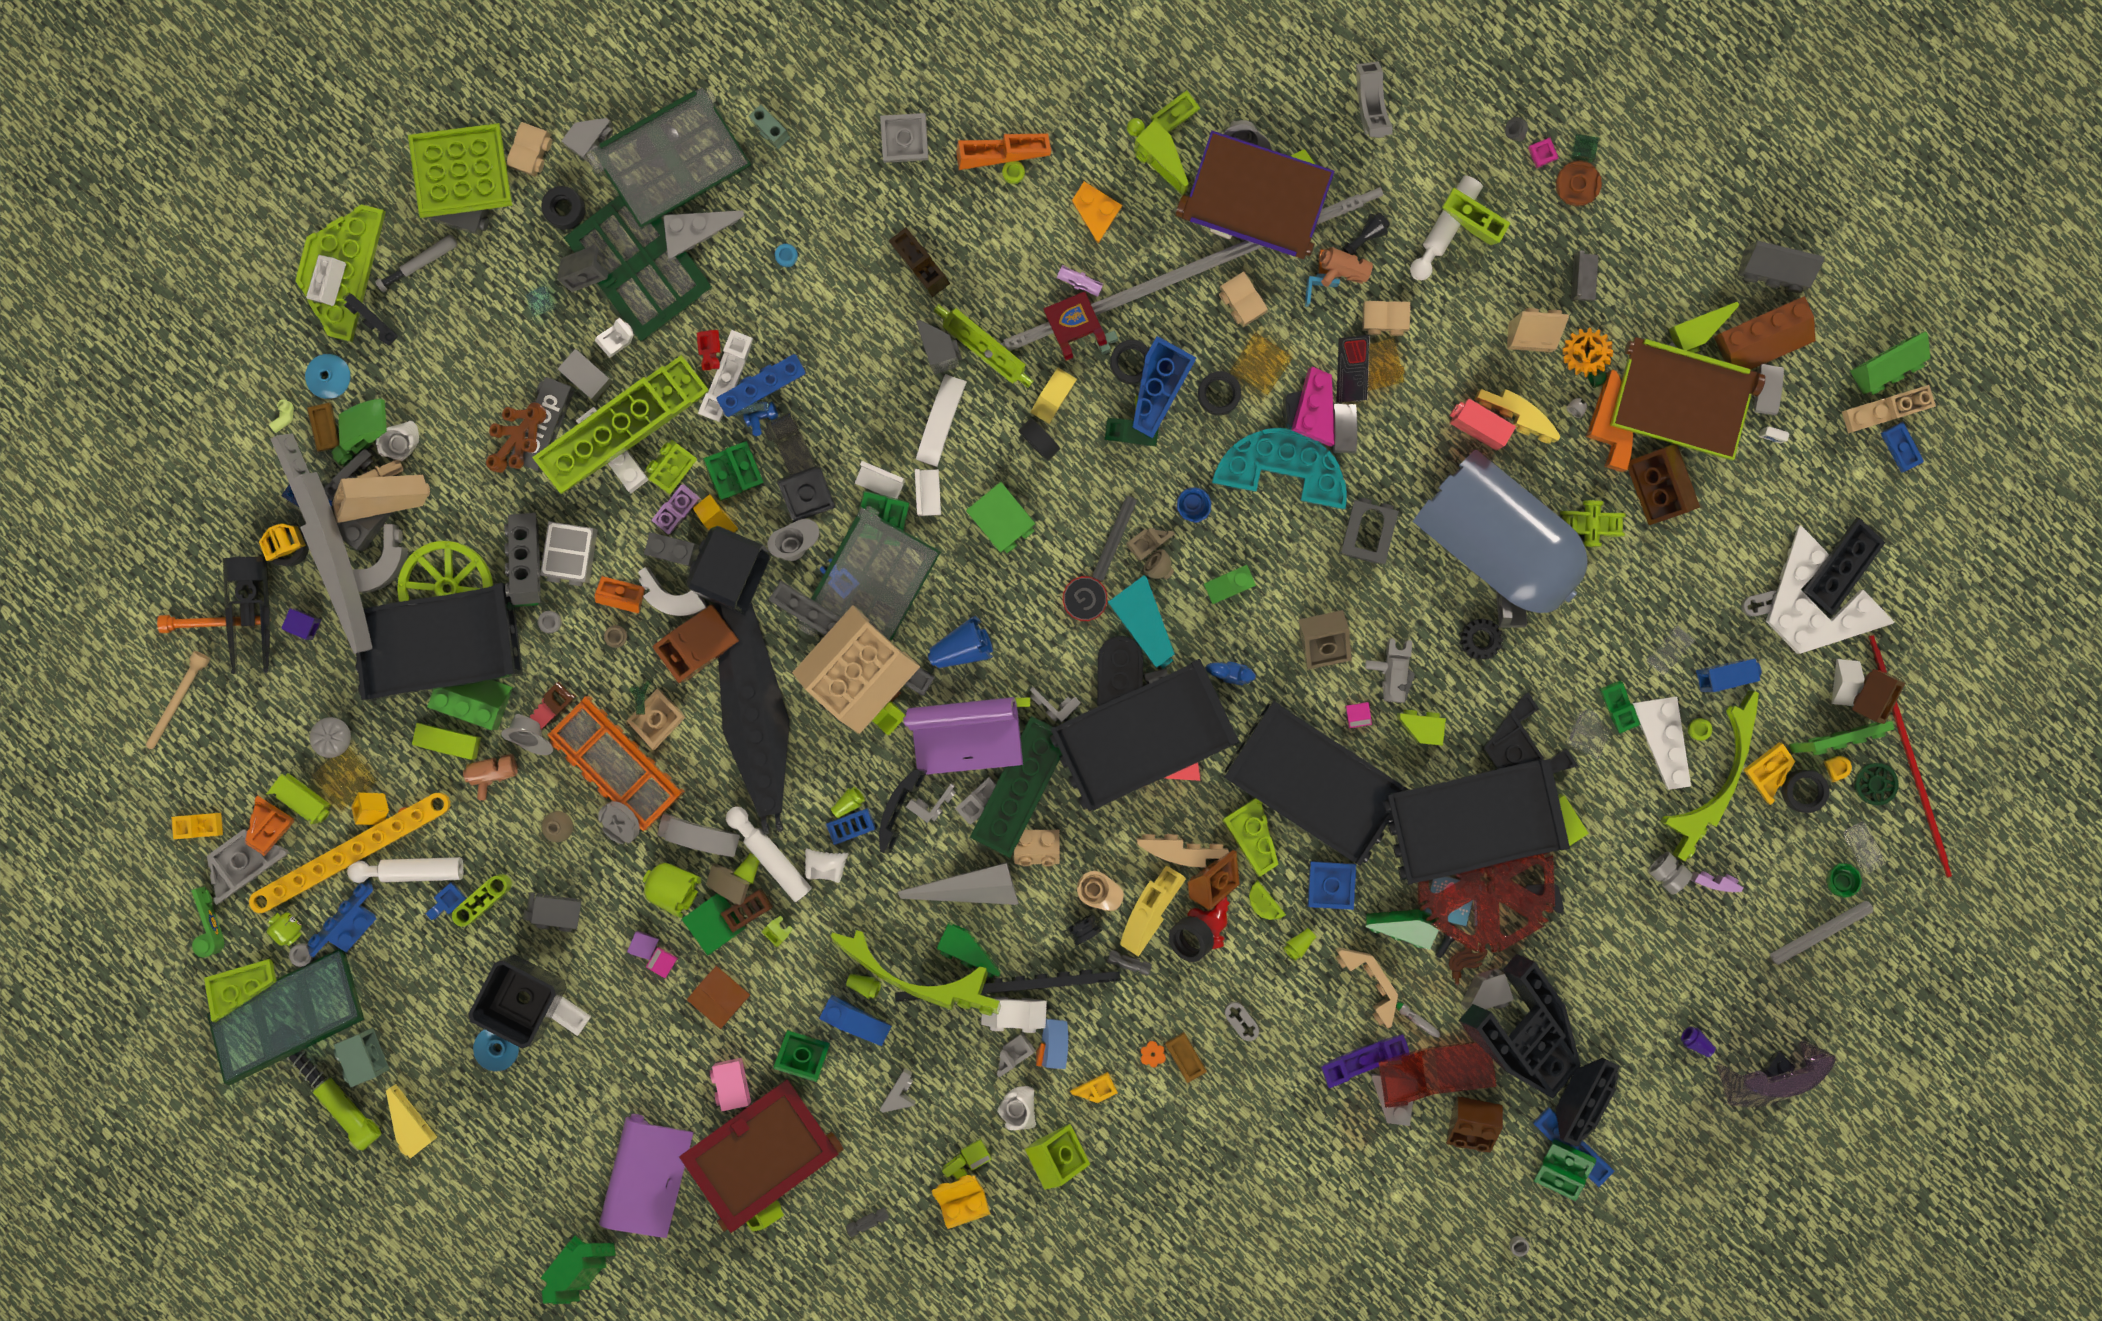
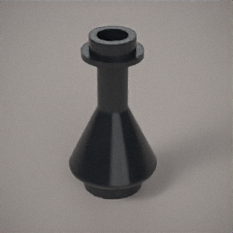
M1379 212L1376 215L1369 214L1361 234L1351 243L1344 242L1345 246L1342 247L1344 252L1357 256L1356 250L1366 241L1387 235V228L1390 227V223Z

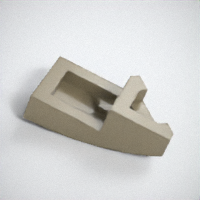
M1154 528L1144 529L1125 545L1140 562L1175 533L1173 531L1155 530Z

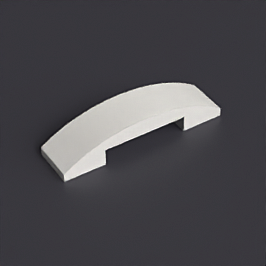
M731 330L723 350L724 354L720 362V368L717 369L709 392L705 394L698 412L699 415L717 422L721 421L724 412L716 398L737 386L753 338Z
M945 374L932 407L916 460L938 467L946 438L967 381Z

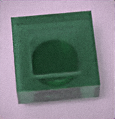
M1576 134L1571 158L1594 162L1599 138Z

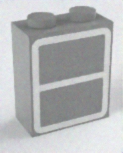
M548 521L540 575L546 576V581L560 583L561 579L569 580V585L582 586L583 582L590 583L598 530Z

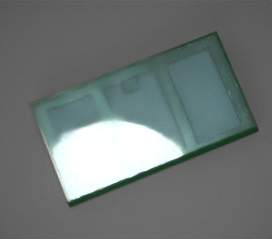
M339 948L276 979V983L216 1023L211 1021L210 1012L207 1013L224 1084L230 1086L365 1020L345 951Z

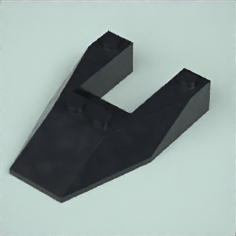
M1516 954L1502 971L1530 1011L1510 1035H1507L1492 1012L1475 1004H1472L1458 1021L1468 1035L1505 1072L1553 1099L1573 1076L1575 1070L1581 1066L1565 1004L1536 962Z

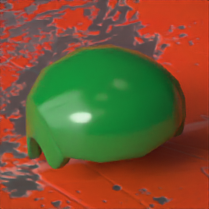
M1839 863L1833 866L1827 873V888L1838 897H1852L1861 888L1862 878L1860 873L1851 864Z

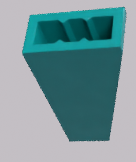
M1144 575L1107 603L1155 668L1161 666L1163 669L1173 661L1171 657L1175 653L1148 579Z

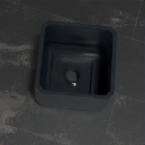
M720 526L710 528L706 539H703L701 542L697 559L691 564L690 574L686 582L689 589L698 596L745 615L770 561L771 553L760 543Z
M515 954L507 956L494 963L468 1013L470 1022L520 1048L528 1047L542 1038L567 989L564 979ZM521 991L529 993L530 1000L528 1003H522L519 1000V993Z

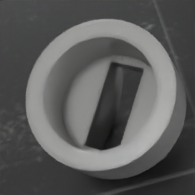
M1581 398L1573 399L1566 407L1567 411L1576 418H1581L1587 410V403H1581Z
M1515 1236L1510 1240V1249L1514 1255L1521 1257L1528 1253L1529 1244L1525 1238Z

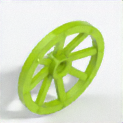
M453 541L431 542L414 551L402 566L397 586L399 602L410 600L408 588L435 591V595L432 597L482 589L460 586V583L476 567L481 575L483 588L493 586L492 576L483 558L470 547ZM444 549L445 577L424 557L425 555L435 550ZM453 550L464 554L471 560L455 578H453ZM417 562L437 581L435 584L409 582L410 574ZM447 584L451 586L450 592H446Z

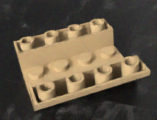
M852 605L792 673L804 689L830 713L860 734L921 666L907 653L901 652L869 623L870 620Z

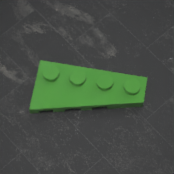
M1886 721L1885 724L1875 722L1851 728V732L1850 730L1831 733L1830 736L1808 739V742H1795L1789 745L1791 753L1813 752L1814 755L1827 753V748L1833 747V750L1845 748L1848 742L1858 744L1866 742V737L1872 736V739L1884 737L1887 731L1894 730L1893 721Z

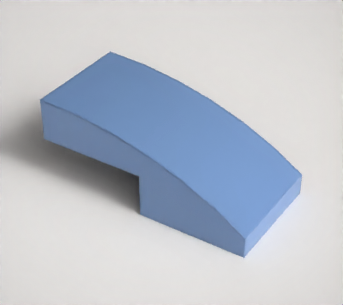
M1046 1019L1042 1035V1041L1046 1043L1042 1066L1066 1069L1068 1055L1067 1021Z

